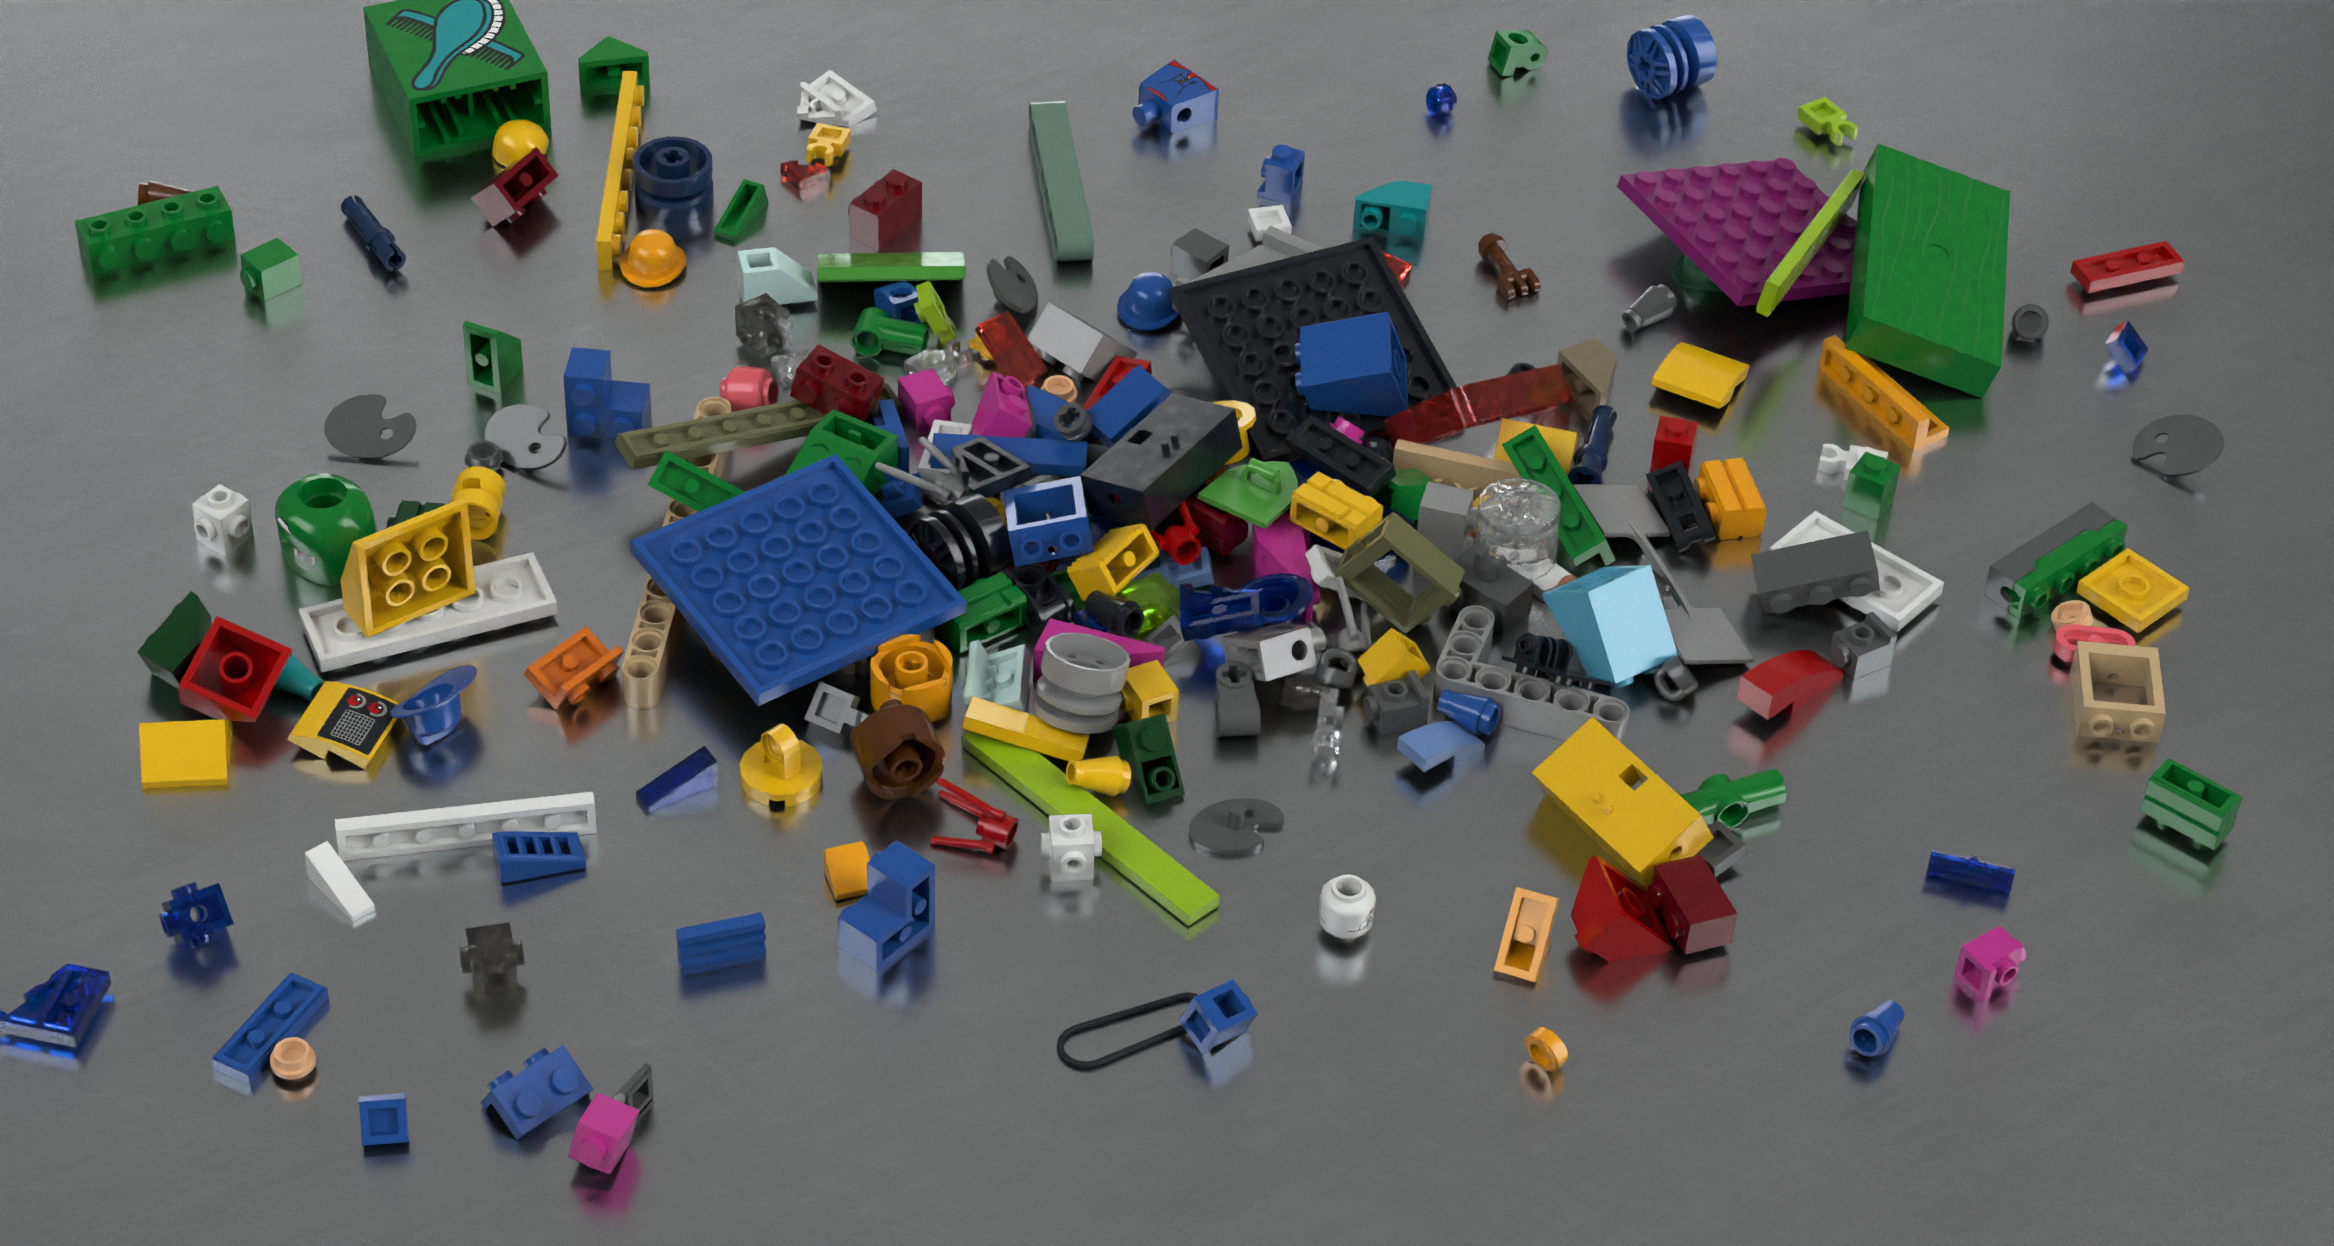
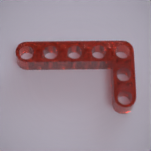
M1555 364L1456 387L1384 419L1383 422L1394 448L1398 439L1430 445L1468 428L1498 422L1502 418H1515L1563 405L1572 401L1573 397L1561 364Z

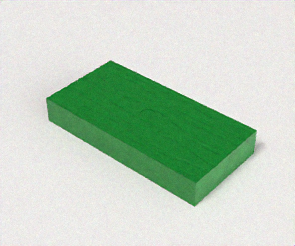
M1878 143L1863 170L1865 175L1859 190L1845 349L1983 398L2002 367L2010 191L2002 190L1999 187L1983 183L1977 179L1968 178L1961 173L1939 167L1934 163L1917 159L1912 155L1904 154L1901 151Z

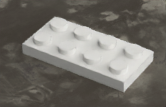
M1814 511L1771 546L1770 550L1855 532ZM1871 542L1878 568L1880 590L1870 592L1862 597L1849 596L1839 599L1864 614L1874 612L1889 628L1898 632L1942 594L1944 582Z

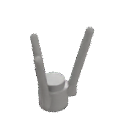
M920 437L919 443L950 471L948 474L941 472L934 484L878 462L875 464L877 470L925 489L923 497L925 499L939 502L946 506L966 496L951 460L925 437Z
M1337 576L1335 581L1347 628L1338 633L1335 646L1326 637L1325 650L1331 648L1345 649L1358 659L1371 647L1368 603H1361L1362 632H1360L1355 624L1344 580L1341 576ZM1309 622L1308 624L1310 629L1318 627L1314 622ZM1339 658L1331 659L1332 664L1341 662L1342 666L1347 669L1348 664L1346 661ZM1357 661V663H1358L1357 669H1360L1361 666H1360L1359 662Z

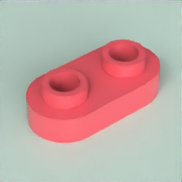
M2068 624L2061 626L2057 630L2053 650L2058 657L2072 663L2077 641L2136 646V642L2130 634L2123 630Z

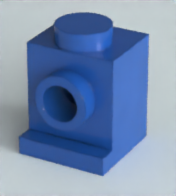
M1278 144L1273 147L1271 157L1267 156L1262 165L1261 177L1265 178V180L1258 189L1257 197L1291 205L1303 185L1305 151L1291 148L1288 145Z
M1234 979L1193 997L1178 1021L1204 1055L1212 1047L1244 1033L1258 1013L1252 1006L1249 997L1242 992Z

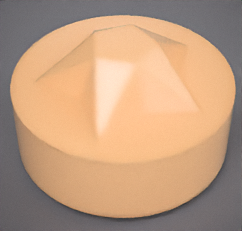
M2070 600L2063 602L2051 613V620L2056 632L2061 626L2068 624L2086 626L2093 624L2090 606L2084 601Z

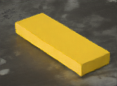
M972 696L962 725L964 730L1068 762L1070 760L1083 759L1090 734L1070 732L1056 728L1042 721L1036 715Z

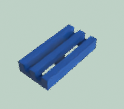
M762 912L676 929L677 956L681 970L766 953L764 942L766 941L764 931L766 928Z

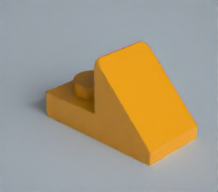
M1516 887L1494 971L1533 982L1537 981L1552 943L1549 937L1560 898Z

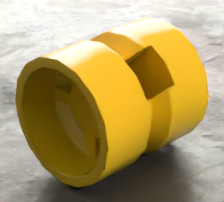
M473 466L461 471L456 478L450 501L451 503L464 498L468 502L470 537L474 541L487 539L494 534L506 493V484L503 478L494 470L486 467Z

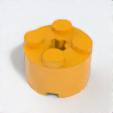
M904 634L880 644L878 652L874 657L872 656L870 661V696L873 709L878 711L884 702L897 699L902 704L913 705L922 709L928 715L931 723L948 717L953 692V659L948 648L933 639V644L921 641V635Z

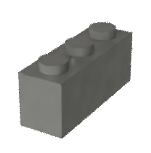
M1868 530L1751 554L1753 574L1763 614L1772 612L1784 613L1796 607L1810 604L1823 605L1831 600L1849 596L1862 597L1870 592L1880 590L1878 568Z

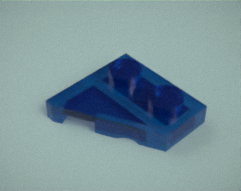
M1185 583L1179 585L1180 629L1184 642L1195 639L1206 640L1215 635L1236 631L1246 632L1263 626L1262 601L1259 590H1232L1228 587L1213 586L1210 594L1194 592L1192 584Z
M67 963L53 973L48 981L36 985L23 994L25 1002L9 1014L3 1010L0 1011V1033L76 1048L111 985L109 971Z

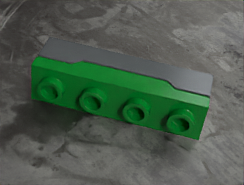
M2091 502L1990 565L1984 595L2005 610H2009L2018 619H2021L2033 610L2038 611L2047 601L2058 594H2065L2072 585L2124 551L2126 546L2124 539L2128 525L2119 519L2116 520V517Z

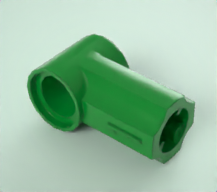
M869 307L861 312L850 342L853 349L864 356H875L884 350L924 357L929 339V326L927 324L891 319L884 310Z

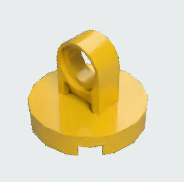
M780 723L761 735V742L755 743L749 748L740 761L741 787L748 797L760 804L769 805V800L785 801V806H794L809 800L819 791L821 786L820 780L823 775L821 756L814 747L802 740H798L794 732L785 724Z

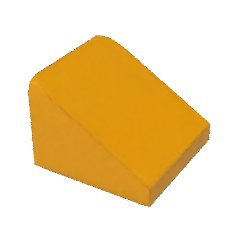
M859 841L825 849L823 852L824 873L835 900L867 894V863L870 861L865 843Z

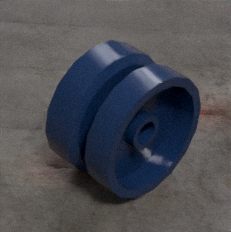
M667 136L653 139L640 146L635 152L633 160L635 205L641 214L657 222L681 224L694 221L708 213L713 206L714 200L712 154L705 145L697 140L686 137Z

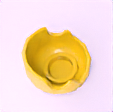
M511 120L505 122L497 129L492 156L496 162L508 167L512 162L535 147L544 156L548 149L549 140L539 125L528 120Z

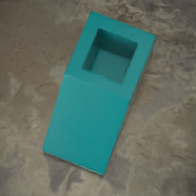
M1395 180L1356 195L1353 229L1424 238L1430 211L1432 185Z

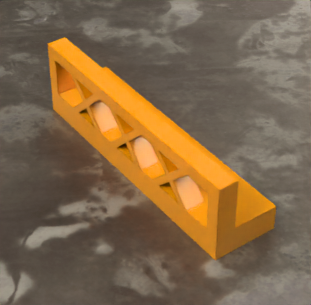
M1836 335L1823 340L1819 369L1911 450L1914 451L1948 437L1949 427L1867 356L1845 349V343Z

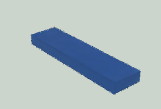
M933 433L932 444L951 460V448L982 435ZM982 436L1030 465L1031 474L1080 476L1086 470L1088 441L1070 442L1053 439ZM931 454L930 468L947 469Z

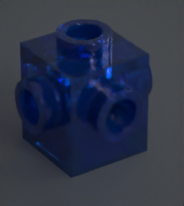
M196 882L189 883L170 890L173 899L161 903L164 912L159 913L162 928L168 938L174 937L176 944L189 941L191 948L216 940L214 931L234 924L219 883L198 889ZM191 909L196 912L195 921L190 916Z

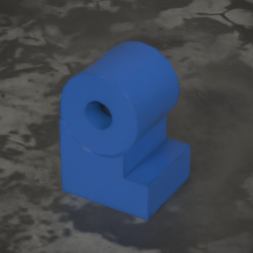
M899 281L875 289L874 300L876 308L884 310L891 319L921 323L914 307V303L919 302L917 290L906 281Z

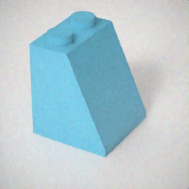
M1651 565L1602 567L1542 593L1546 605L1566 639L1571 644L1587 675L1612 682L1611 688L1629 685L1634 682V675L1654 673L1673 655L1678 656Z

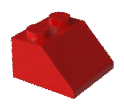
M216 616L178 685L180 704L217 720L256 722L293 649Z

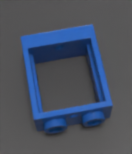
M1080 476L1004 491L1007 528L1015 567L1094 552L1088 509ZM1051 546L1057 547V550L1055 552L1048 551V548Z

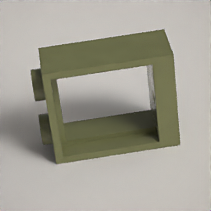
M1393 511L1344 550L1334 576H1341L1347 587L1406 634L1418 624L1421 626L1426 625L1441 606L1449 607L1456 601L1462 591L1459 585L1465 570ZM1389 550H1393L1433 584L1414 598L1373 563Z

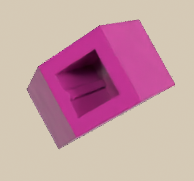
M993 371L989 376L972 422L973 435L1024 438L1032 427L1026 390L1023 384L1012 376L1004 377Z

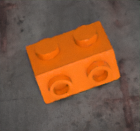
M585 626L528 666L523 675L555 710H558L567 702L575 705L590 692V686L595 682L599 681L601 684L609 681L620 669L617 663L624 650L618 645L609 651L592 631Z

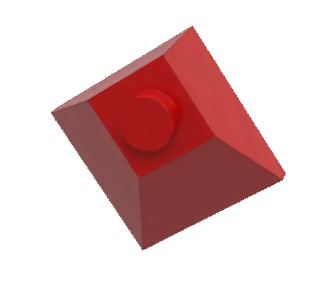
M1596 854L1588 860L1570 915L1577 930L1575 939L1586 953H1595L1608 962L1665 954L1672 950L1673 946L1658 913L1650 904L1646 887Z

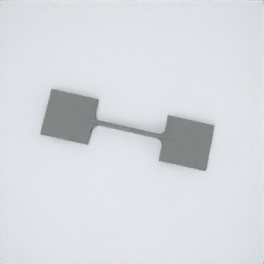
M1573 484V487L1604 537H1628L1635 540L1676 601L1678 608H1664L1678 656L1684 664L1753 663L1754 658L1721 608H1695L1690 606L1647 538L1669 537L1671 532L1640 485Z

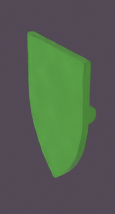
M1252 458L1248 464L1234 467L1220 475L1198 493L1197 499L1266 529L1291 507V496L1298 488V482L1295 472L1288 462H1262Z

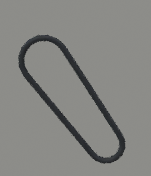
M1190 992L1179 993L1073 1025L1064 1030L1058 1038L1057 1049L1059 1055L1067 1063L1076 1067H1096L1182 1032L1185 1029L1182 1025H1179L1092 1061L1076 1060L1070 1057L1063 1047L1064 1040L1068 1035L1076 1031L1178 1000L1193 999L1198 994Z

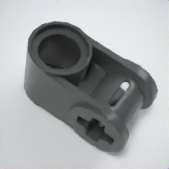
M1229 661L1221 664L1216 670L1217 692L1214 698L1218 737L1260 735V706L1255 694L1251 669L1239 661Z

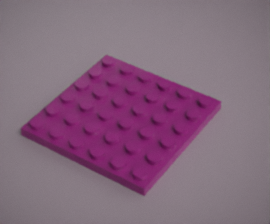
M1787 158L1766 161L1751 160L1735 164L1723 163L1715 166H1694L1693 168L1684 169L1668 168L1663 171L1653 172L1639 171L1633 174H1622L1617 185L1739 307L1758 304L1766 280L1830 198L1816 186L1813 180L1807 178L1793 161ZM1845 214L1780 302L1850 293L1857 223L1854 218Z

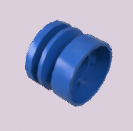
M1684 14L1669 19L1660 25L1655 24L1649 28L1638 30L1631 35L1627 44V61L1630 73L1638 88L1650 99L1660 100L1669 95L1677 94L1683 89L1688 90L1711 80L1716 72L1717 53L1715 43L1710 31L1694 15Z

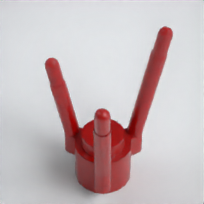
M1183 501L1178 508L1184 521V526H1171L1163 535H1159L1153 530L1149 532L1160 549L1166 551L1177 564L1189 565L1195 561L1201 552L1200 541L1195 537L1200 529L1193 522L1186 502Z
M939 777L936 783L947 790H940L938 792L939 797L979 817L976 834L982 836V839L972 840L933 836L930 842L934 845L977 849L992 855L996 847L1008 850L1017 833L1018 818L1007 815L1005 811L990 806L957 785Z

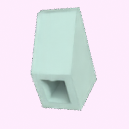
M775 247L737 251L738 282L745 309L764 308L789 303L799 304L818 300L812 273Z

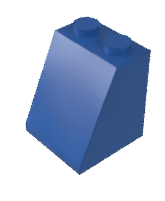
M1389 312L1300 327V343H1295V355L1298 365L1301 366V372L1295 374V382L1299 396L1305 395L1311 410L1396 418L1408 417L1406 355Z

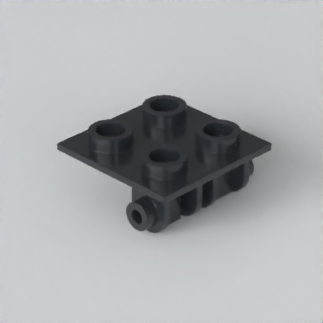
M1525 633L1516 642L1514 657L1502 655V660L1517 664L1516 672L1535 677L1549 678L1548 681L1569 687L1573 685L1593 690L1595 683L1611 686L1612 683L1569 670L1568 667L1573 649L1571 644L1564 639Z

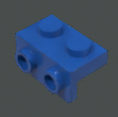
M564 1045L551 1053L546 1048L539 1050L523 1062L526 1069L515 1076L508 1070L487 1085L490 1092L480 1103L485 1110L491 1106L495 1107L516 1140H519L594 1090Z

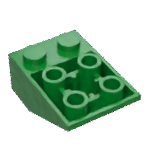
M832 409L810 431L786 475L837 454L874 496L881 489V485L888 482L884 477V472L877 470L875 464L880 462L890 467H898V435Z

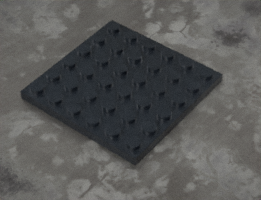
M1373 236L1172 287L1170 297L1225 401L1236 400L1245 402L1255 409L1256 421L1252 427L1247 429L1249 447L1257 460L1262 462H1289L1302 458L1287 449L1285 438L1311 415L1327 425L1329 423L1334 424L1339 416L1364 431L1360 439L1363 441L1369 437H1382L1465 414L1467 403ZM1389 312L1406 355L1408 417L1396 418L1311 410L1305 395L1299 396L1295 382V374L1301 372V366L1298 365L1295 355V343H1300V327Z

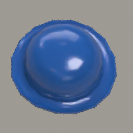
M1145 272L1136 276L1130 282L1129 288L1119 297L1117 304L1119 317L1127 326L1139 331H1155L1168 326L1180 315L1177 310L1172 309L1173 301L1170 297L1173 287L1172 282L1158 272Z

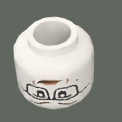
M1341 875L1329 880L1323 886L1320 894L1318 911L1320 925L1326 932L1338 938L1351 939L1364 935L1372 927L1376 904L1374 889L1368 882L1355 875Z

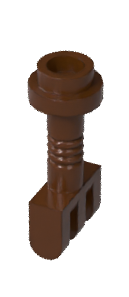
M1489 233L1480 239L1478 243L1480 256L1484 261H1493L1503 274L1498 276L1496 287L1506 300L1514 299L1516 294L1519 297L1528 295V289L1531 293L1541 291L1540 281L1531 268L1517 271L1505 254L1507 243L1502 236Z

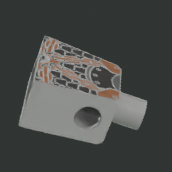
M1288 623L1270 625L1222 637L1226 662L1239 661L1246 664L1252 671L1253 680L1270 681L1314 667L1316 664L1315 652L1326 648V637L1320 627L1310 629L1305 625Z

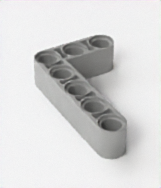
M1467 606L1460 611L1436 664L1433 700L1436 705L1445 689L1458 693L1493 698V703L1501 706L1498 724L1566 741L1593 717L1623 745L1625 744L1630 709L1624 701L1615 697L1573 686L1556 684L1546 679L1485 664L1491 650L1495 617L1489 609L1483 606Z

